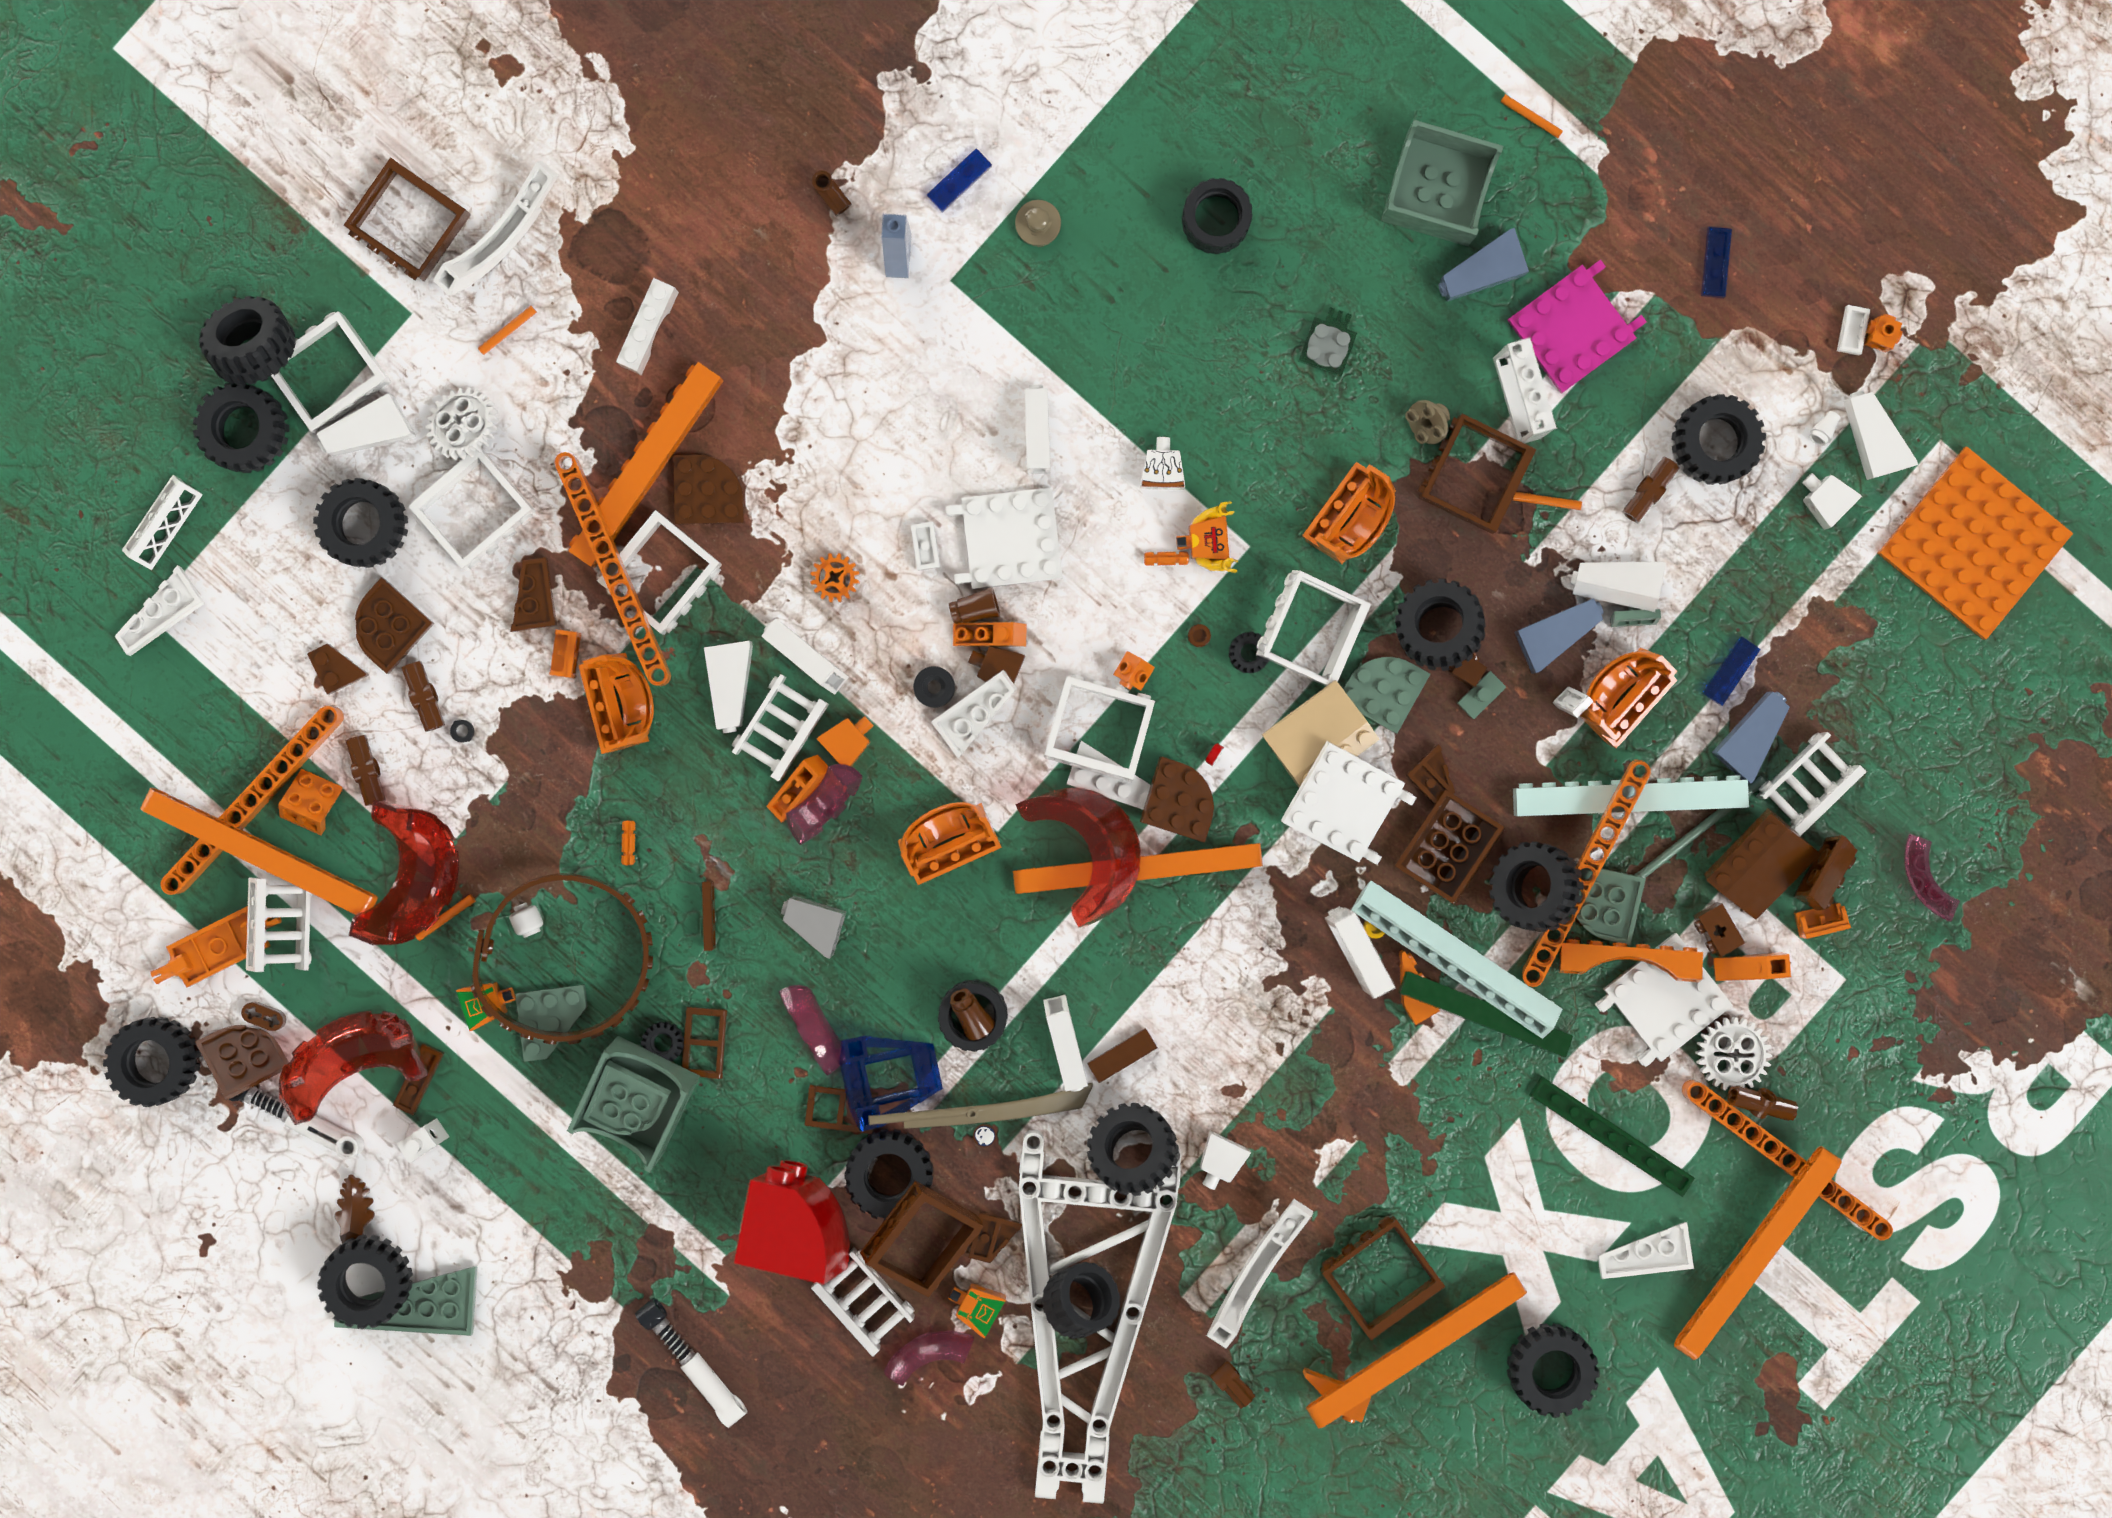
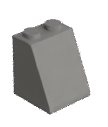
M796 896L784 901L781 914L784 915L783 921L824 957L831 958L834 955L847 911Z

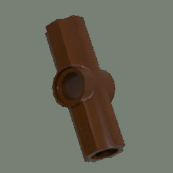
M1665 456L1662 457L1650 475H1647L1638 485L1635 495L1622 511L1628 519L1639 523L1650 507L1659 501L1666 491L1665 487L1680 469L1677 463Z
M422 661L413 662L401 667L410 690L408 691L409 699L414 709L418 711L425 732L445 726L437 704L438 696L432 683H429Z
M366 735L345 740L352 761L351 772L355 782L359 784L365 806L386 801L379 779L381 776L380 767L377 760L372 756Z
M1732 1086L1728 1091L1727 1101L1729 1105L1749 1110L1757 1118L1764 1119L1768 1115L1789 1121L1794 1120L1797 1116L1798 1105L1795 1101L1777 1097L1769 1089L1760 1088L1759 1091L1740 1086Z

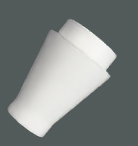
M1829 411L1810 430L1809 438L1811 441L1819 446H1825L1827 443H1830L1841 417L1837 413Z

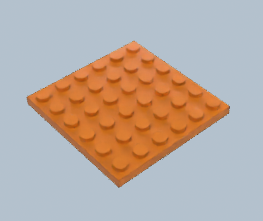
M1964 447L1877 554L1981 639L1987 640L2073 533L1970 448Z

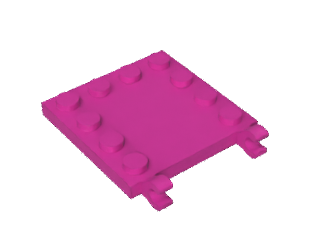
M1601 260L1587 270L1582 264L1507 320L1521 340L1531 339L1537 362L1561 394L1634 341L1636 336L1633 332L1646 323V320L1640 315L1627 325L1592 277L1606 267Z

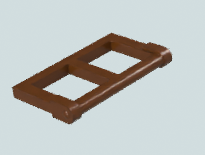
M699 1007L686 1008L683 1068L700 1077L723 1079L722 1072L728 1010ZM693 1014L720 1017L718 1041L691 1038ZM691 1045L718 1047L716 1071L689 1069Z
M810 1084L804 1126L867 1134L873 1133L874 1125H869V1120H867V1127L843 1124L846 1096L870 1099L868 1116L875 1115L877 1099L879 1098L878 1093ZM816 1092L840 1095L837 1123L813 1120Z

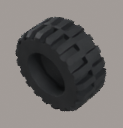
M246 296L245 299H234L229 304L221 305V309L215 310L211 313L212 317L206 319L204 322L205 328H202L200 332L199 346L215 373L226 382L237 385H245V383L252 385L256 384V381L259 380L263 382L272 374L276 375L279 373V369L288 364V358H291L294 353L293 348H295L296 339L293 328L279 306L271 300H266V298L256 297L255 299L252 296ZM251 337H254V338H253L252 340H250L249 342L240 345V344L243 343L245 340H247V339H249V338H251Z
M226 383L224 385L225 388L220 386L214 388L213 395L206 394L202 398L205 403L203 406L198 404L196 409L199 412L198 418H193V424L197 425V430H193L194 438L199 439L197 446L201 451L205 452L204 456L220 467L242 473H251L252 470L258 472L264 470V465L271 466L275 463L273 458L275 456L280 457L284 452L281 450L282 444L287 445L288 438L285 437V432H289V425L285 423L288 417L286 412L281 410L282 405L280 402L274 399L270 393L247 383L245 385ZM241 407L251 408L256 412L259 419L257 437L245 448H232L228 445L224 436L225 422L228 416L236 409Z
M1717 394L1713 397L1708 396L1701 399L1681 414V418L1674 425L1676 431L1672 433L1671 440L1675 441V445L1672 446V452L1678 455V458L1675 460L1678 466L1682 464L1685 467L1683 472L1686 475L1692 474L1694 476L1693 480L1698 482L1705 481L1709 485L1716 483L1721 485L1739 479L1752 471V467L1756 466L1761 460L1759 455L1764 453L1765 446L1762 445V441L1766 440V433L1761 431L1764 423L1763 420H1757L1756 415L1759 414L1755 408L1752 410L1748 408L1750 403L1745 400L1738 401L1737 396L1730 395L1725 397V394ZM1721 419L1734 429L1737 436V449L1735 454L1728 460H1714L1703 451L1700 445L1699 434L1702 425L1708 420Z
M355 478V480H342L341 485L334 484L330 487V493L324 492L321 496L324 500L323 503L316 505L315 510L319 511L318 517H313V524H316L318 527L314 532L315 536L321 540L319 542L320 546L328 551L327 554L330 557L350 566L371 568L375 564L382 565L386 563L387 558L392 559L397 554L395 552L397 548H402L404 542L401 541L402 537L407 536L408 530L405 529V524L408 523V516L403 513L406 509L403 503L398 501L399 497L394 492H391L389 488L371 480ZM359 502L372 504L376 507L380 517V526L377 534L372 540L363 545L351 543L343 532V519L350 507Z
M1439 578V583H1433L1432 579L1425 581V586L1421 587L1418 584L1413 587L1414 592L1412 594L1407 592L1403 597L1404 603H1400L1397 608L1398 615L1395 617V624L1399 642L1406 655L1411 660L1414 659L1416 664L1421 667L1426 665L1429 670L1434 671L1436 667H1441L1442 671L1449 670V666L1452 665L1458 668L1462 666V661L1466 660L1469 662L1473 658L1474 651L1478 652L1481 648V641L1484 640L1486 627L1482 606H1480L1477 596L1475 594L1472 595L1471 590L1467 586L1461 587L1457 581L1452 580L1451 583H1447L1446 579ZM1438 607L1451 608L1457 611L1462 618V628L1457 636L1443 643L1430 642L1424 639L1419 632L1421 618L1428 611Z
M1540 842L1519 843V847L1513 846L1509 848V854H1502L1498 859L1500 864L1498 866L1494 865L1492 870L1495 872L1494 878H1490L1489 885H1493V890L1489 891L1490 898L1495 899L1493 906L1496 911H1501L1499 916L1503 920L1509 921V924L1514 927L1537 932H1547L1548 929L1555 930L1559 928V923L1565 925L1570 920L1568 916L1570 914L1575 915L1578 910L1575 906L1577 902L1581 903L1583 897L1579 895L1580 890H1583V882L1579 881L1582 874L1580 869L1574 868L1577 865L1575 860L1568 857V853L1564 850ZM1537 866H1544L1551 879L1550 893L1540 906L1529 908L1522 897L1523 880L1530 870Z
M149 1017L131 1022L129 1025L120 1028L119 1033L114 1034L110 1039L112 1045L106 1046L104 1053L108 1055V1058L103 1059V1067L108 1069V1072L104 1073L106 1080H111L110 1088L112 1091L118 1090L120 1092L118 1097L123 1101L130 1099V1104L135 1106L142 1104L143 1107L159 1106L173 1101L190 1089L189 1085L195 1082L197 1075L194 1073L200 1070L201 1065L197 1063V1058L201 1057L200 1051H196L194 1047L196 1039H190L188 1036L190 1031L186 1027L180 1028L181 1024L175 1020L169 1021L166 1017ZM152 1040L160 1044L168 1055L169 1070L161 1082L153 1083L146 1080L136 1067V1052L144 1041Z
M1125 1103L1119 1104V1109L1114 1110L1110 1108L1107 1110V1116L1104 1118L1100 1116L1097 1119L1098 1126H1092L1090 1133L1093 1135L1092 1139L1088 1138L1087 1146L1090 1148V1151L1087 1152L1088 1159L1091 1161L1090 1166L1109 1188L1114 1191L1117 1190L1120 1194L1128 1195L1131 1193L1133 1196H1141L1142 1191L1149 1194L1154 1192L1152 1187L1157 1185L1160 1188L1165 1184L1162 1180L1166 1176L1170 1178L1173 1174L1171 1167L1177 1165L1178 1159L1175 1155L1179 1153V1146L1176 1144L1177 1137L1164 1117L1147 1105L1141 1107L1139 1103H1131V1106H1127ZM1142 1130L1147 1132L1153 1142L1152 1151L1148 1159L1140 1166L1132 1169L1119 1167L1113 1157L1117 1141L1130 1131Z
M883 1129L878 1133L873 1132L865 1139H862L848 1158L844 1173L845 1187L847 1193L851 1195L850 1200L853 1204H857L862 1213L865 1214L867 1212L871 1214V1218L877 1219L880 1217L885 1220L914 1181L931 1189L933 1163H931L929 1152L923 1147L924 1144L920 1140L916 1141L910 1133L904 1134L901 1133V1130L894 1129V1131ZM882 1154H895L903 1158L909 1165L911 1172L910 1183L903 1192L897 1195L881 1194L869 1183V1165L876 1157Z
M359 1235L356 1239L350 1238L342 1245L340 1244L325 1260L324 1266L319 1272L321 1278L317 1282V1289L322 1290L318 1296L320 1302L325 1301L326 1303L325 1311L327 1313L332 1312L335 1315L333 1317L335 1321L343 1320L345 1321L344 1326L350 1328L354 1324L357 1325L358 1329H366L368 1325L371 1328L378 1327L381 1322L386 1323L406 1302L409 1296L408 1292L411 1290L413 1283L410 1280L413 1275L412 1268H407V1264L410 1262L408 1257H402L400 1254L402 1249L399 1246L396 1248L390 1245L392 1243L391 1240L386 1238L384 1241H380V1236L372 1235L370 1238H367L366 1235ZM357 1263L368 1264L376 1268L381 1273L385 1282L384 1294L374 1300H366L356 1296L347 1285V1269Z
M1547 1323L1540 1324L1539 1329L1534 1327L1527 1329L1529 1333L1526 1336L1521 1334L1517 1338L1519 1343L1512 1345L1510 1349L1512 1355L1507 1358L1509 1366L1507 1375L1513 1390L1532 1411L1536 1410L1543 1416L1550 1414L1552 1417H1560V1413L1569 1416L1573 1414L1572 1409L1574 1408L1580 1411L1584 1408L1582 1403L1585 1400L1590 1402L1593 1398L1591 1391L1592 1389L1597 1390L1598 1383L1596 1378L1600 1377V1370L1596 1366L1598 1360L1593 1354L1592 1348L1579 1334L1567 1326L1564 1328L1556 1323L1548 1326ZM1555 1350L1567 1353L1573 1361V1370L1568 1381L1555 1389L1540 1388L1532 1377L1533 1367L1539 1357Z

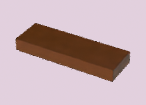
M704 881L702 882L704 951H712L716 948L714 882Z
M1144 1028L1087 1064L1098 1083H1101L1158 1047L1147 1029Z
M425 1043L421 1045L392 1106L410 1115H415L443 1058L444 1052Z

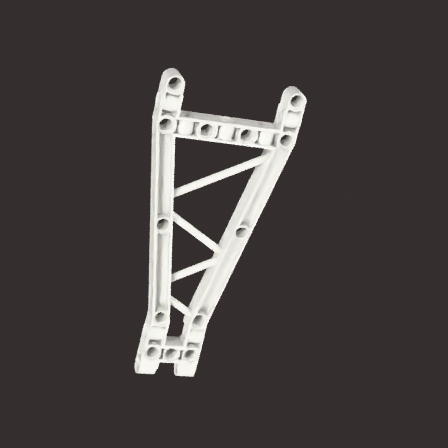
M1033 1129L1027 1131L1023 1139L1019 1169V1196L1043 1416L1035 1497L1056 1499V1491L1059 1489L1060 1481L1082 1483L1083 1502L1103 1504L1109 1452V1429L1177 1205L1181 1174V1152L1179 1149V1153L1176 1154L1178 1162L1176 1166L1171 1167L1173 1172L1171 1177L1168 1178L1166 1176L1162 1180L1165 1183L1160 1188L1157 1185L1152 1187L1154 1192L1149 1194L1142 1191L1141 1196H1133L1129 1193L1124 1200L1119 1201L1114 1197L1117 1190H1112L1102 1180L1042 1175L1044 1137L1040 1131ZM1031 1136H1037L1040 1143L1032 1147L1027 1143V1139ZM1033 1182L1036 1186L1035 1190L1026 1192L1023 1189L1024 1183ZM1078 1186L1081 1189L1080 1195L1071 1196L1068 1192L1070 1187ZM1163 1195H1170L1173 1199L1170 1204L1163 1205L1160 1203V1198ZM1042 1202L1151 1212L1147 1221L1048 1266ZM1145 1232L1115 1333L1107 1328L1097 1332L1110 1341L1111 1346L1059 1370L1055 1330L1048 1323L1043 1308H1039L1035 1304L1037 1299L1043 1297L1044 1287H1046L1050 1279L1049 1275ZM1072 1304L1074 1310L1081 1317L1090 1320L1091 1317ZM1130 1307H1136L1139 1313L1136 1316H1129L1126 1311ZM1107 1358L1091 1413H1088L1061 1393L1060 1379ZM1063 1406L1087 1423L1086 1450L1084 1454L1062 1452L1065 1429ZM1051 1415H1057L1060 1420L1056 1424H1052L1047 1418ZM1101 1419L1105 1421V1425L1102 1428H1097L1093 1425V1422ZM1046 1461H1053L1055 1467L1046 1469L1043 1464ZM1069 1463H1075L1078 1465V1469L1069 1471L1066 1466ZM1092 1465H1098L1101 1470L1094 1474L1089 1471V1468Z

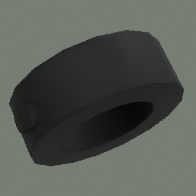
M457 720L451 725L450 735L457 742H469L474 736V727L469 721ZM460 725H465L468 728V734L464 738L459 737L456 732Z

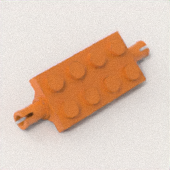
M248 906L166 946L170 954V960L168 964L151 971L152 977L158 976L153 979L154 982L160 984L173 976H179L187 988L246 959ZM281 917L267 918L265 920V929L267 930L282 922ZM269 941L264 943V949L271 946Z

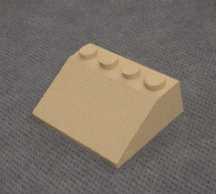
M1336 680L1262 734L1299 788L1326 741L1358 756L1380 740L1368 721Z

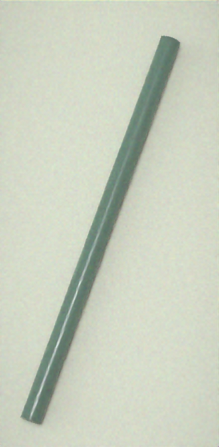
M1762 776L1748 785V797L1766 782ZM1734 808L1716 810L1635 875L1645 878Z

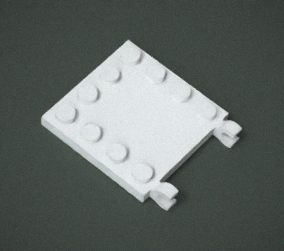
M1052 487L961 498L962 505L946 506L947 517L963 515L970 573L954 574L955 585L971 583L973 590L989 588L991 586L998 587L1063 579Z
M1326 741L1281 821L1357 862H1360L1362 857L1378 865L1382 857L1377 852L1368 848L1397 797L1410 805H1413L1416 797L1402 789L1405 783L1400 779Z
M1674 933L1654 949H1659L1660 946H1673L1674 950L1683 951V948L1687 946L1679 935ZM1642 961L1635 963L1603 988L1607 995L1595 1003V1006L1602 1012L1608 1010L1613 1003L1617 1006L1649 1048L1637 1057V1060L1645 1067L1651 1064L1655 1058L1662 1062L1733 1006L1704 968L1701 982L1676 981L1658 967Z

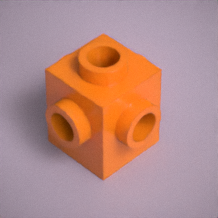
M1888 314L1880 315L1871 320L1867 326L1866 333H1868L1864 345L1885 353L1892 350L1901 339L1903 331L1900 329L1903 323L1896 321V317Z
M1127 651L1113 675L1121 679L1119 684L1131 690L1134 687L1141 691L1155 667Z

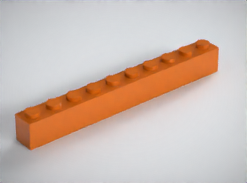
M699 362L688 369L685 375L687 379L683 384H679L673 391L674 397L671 402L665 403L660 410L661 416L658 421L651 423L647 429L648 435L645 440L638 442L634 448L635 454L632 459L625 461L621 467L623 472L619 478L612 480L608 486L610 491L606 497H601L597 502L613 541L724 381L720 376ZM598 521L591 523L590 531L591 533L598 532L600 524ZM582 530L579 536L576 534L570 541L569 546L571 548L569 552L589 566L596 568L598 565ZM607 542L599 546V552L602 555L609 549Z

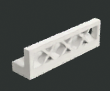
M172 475L122 551L127 557L152 570L203 494L185 484L180 478ZM184 490L194 494L189 502L180 503L179 497ZM178 510L179 518L177 521L168 523L166 517L168 513ZM165 529L166 537L164 540L155 542V532ZM153 548L154 555L149 562L139 557L144 549Z

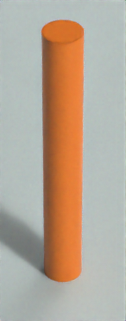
M1505 94L1501 100V103L1556 138H1559L1563 130Z
M530 305L478 347L480 352L485 355L536 314L537 311Z
M1516 492L1512 499L1513 501L1581 510L1582 501Z
M471 894L416 932L414 935L417 940L421 941L476 902L475 898Z

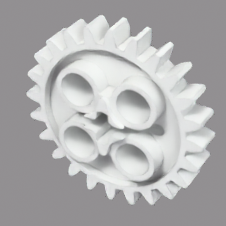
M470 387L467 388L466 392L459 388L458 394L451 390L449 398L442 395L444 401L442 403L436 401L435 403L438 408L430 409L434 415L427 417V420L431 422V424L425 427L430 431L426 435L431 440L429 443L437 452L443 454L446 458L451 457L454 460H457L458 456L465 460L467 454L473 458L475 450L482 453L481 446H489L486 440L488 438H495L491 431L498 430L493 425L499 421L495 416L498 413L494 408L495 404L484 393L482 394L478 389L473 391Z
M1724 1017L1722 1025L1718 1021H1714V1029L1709 1026L1706 1027L1709 1032L1708 1035L1701 1033L1702 1038L1705 1039L1704 1042H1697V1045L1701 1046L1702 1050L1696 1051L1695 1054L1702 1056V1058L1697 1060L1696 1063L1704 1065L1699 1071L1701 1073L1708 1072L1705 1079L1708 1081L1714 1079L1712 1085L1715 1087L1721 1083V1089L1725 1091L1728 1086L1729 1088L1732 1086L1745 1088V1084L1753 1088V1080L1761 1082L1758 1076L1760 1073L1767 1075L1763 1069L1764 1066H1771L1770 1063L1766 1062V1058L1772 1057L1771 1054L1766 1053V1050L1770 1049L1771 1045L1764 1044L1768 1036H1760L1763 1030L1761 1028L1754 1030L1755 1023L1750 1022L1747 1025V1019L1744 1018L1738 1023L1737 1017H1732L1730 1023L1728 1018ZM1726 1037V1046L1720 1048L1718 1046L1719 1039ZM1748 1037L1750 1045L1743 1049L1741 1042L1744 1038ZM1734 1051H1737L1739 1053H1754V1056L1735 1055L1732 1058L1727 1055L1714 1056V1052L1734 1053ZM1721 1060H1725L1726 1068L1719 1071L1718 1063ZM1748 1060L1749 1068L1742 1072L1741 1064Z

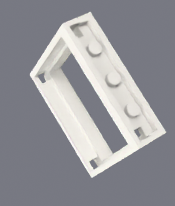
M339 311L325 316L324 322L318 326H311L305 331L304 336L300 339L296 338V345L293 348L294 353L291 358L340 325L374 373L373 377L312 419L280 372L276 375H271L306 426L315 434L338 421L391 383L389 377L348 319Z
M1527 338L1507 344L1493 357L1516 438L1525 444L1541 439L1556 429V425L1531 339ZM1505 358L1508 365L1501 366L1499 360ZM1538 421H1541L1542 426L1539 427ZM1527 431L1528 434L1522 437L1521 432Z
M483 449L482 453L475 450L473 458L468 454L465 460L462 459L408 506L461 569L472 570L475 566H479L482 557L486 554L491 555L499 548L498 544L503 539H510L516 533L515 529L521 524L526 525L529 523V520L533 517L532 514L536 512ZM482 462L519 504L521 509L463 558L424 511Z
M655 510L620 552V557L625 567L661 524L709 563L661 623L644 610L649 624L659 633L665 635L666 632L670 633L673 628L675 629L678 624L676 620L681 614L685 616L692 608L690 603L695 597L700 598L707 589L705 587L710 579L715 580L722 564ZM611 564L608 567L609 575L617 574V564ZM602 575L597 581L609 590ZM617 589L619 597L625 596L622 591ZM630 606V607H629V608L632 609L635 613H637V610H636V607H635V606Z
M1292 570L1285 579L1283 593L1276 599L1274 614L1267 620V630L1264 637L1262 636L1257 643L1258 650L1256 655L1317 683L1328 686L1334 680L1338 682L1371 604L1302 571ZM1300 581L1352 605L1322 676L1270 652Z
M1079 675L1066 676L1044 758L1132 783L1155 701L1150 700L1151 696L1138 693L1137 696L1129 694V690L1125 688H1108L1106 683L1100 681L1086 682L1084 681L1085 678ZM1071 686L1146 707L1129 769L1054 748Z
M1340 906L1328 912L1329 916L1325 917V920L1363 991L1375 999L1394 989L1395 986L1356 913Z

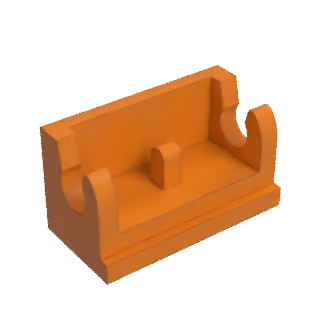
M555 630L549 675L568 678L576 677L581 633Z
M1839 902L1831 904L1825 910L1809 909L1794 913L1800 938L1809 939L1851 928L1846 908L1841 906Z

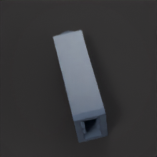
M883 214L881 238L885 275L892 278H909L911 230L907 216Z
M1515 228L1508 230L1445 274L1440 279L1441 283L1438 284L1441 296H1445L1448 302L1525 276L1529 270Z
M1594 598L1514 632L1532 674L1544 669L1603 620L1602 614L1604 612L1599 602H1596Z
M1766 692L1712 751V754L1735 775H1740L1741 780H1748V784L1755 780L1790 708L1785 703L1787 701L1786 698L1779 692Z

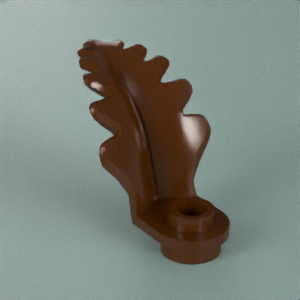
M348 1175V1178L344 1179L346 1182L342 1183L344 1189H340V1194L344 1198L337 1200V1204L342 1210L337 1211L334 1215L341 1228L339 1236L342 1244L350 1238L356 1239L359 1235H364V1228L375 1216L373 1210L367 1209L374 1202L373 1198H365L370 1193V1189H363L366 1183L360 1182L361 1179L355 1178L354 1175Z

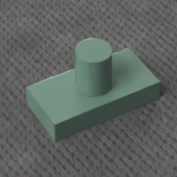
M1627 606V611H1614L1610 618L1611 627L1657 625L1661 619V611L1656 609L1655 612Z
M1489 671L1478 682L1477 686L1471 688L1457 704L1472 719H1475L1506 686Z

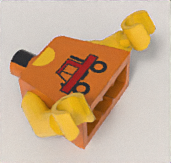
M1231 501L1222 502L1219 506L1203 511L1189 525V535L1176 536L1177 550L1190 549L1191 559H1195L1198 565L1209 571H1228L1232 573L1238 571L1231 569V564L1238 562V560L1229 558L1226 515H1233L1234 511L1227 512L1226 506L1232 504Z

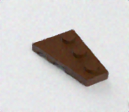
M546 557L524 560L522 562L518 585L519 591L510 632L557 626L548 560Z

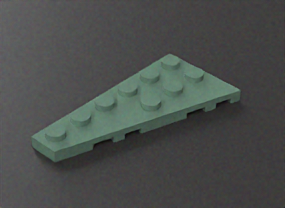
M477 1266L413 1282L412 1288L408 1292L409 1296L399 1311L386 1323L381 1322L378 1327L374 1328L368 1325L366 1329L471 1336L474 1329ZM385 1290L364 1295L360 1298L366 1300L378 1299L384 1294ZM334 1320V1327L350 1328L344 1326L345 1321L340 1320L337 1322ZM354 1324L351 1327L353 1329H358L356 1324Z

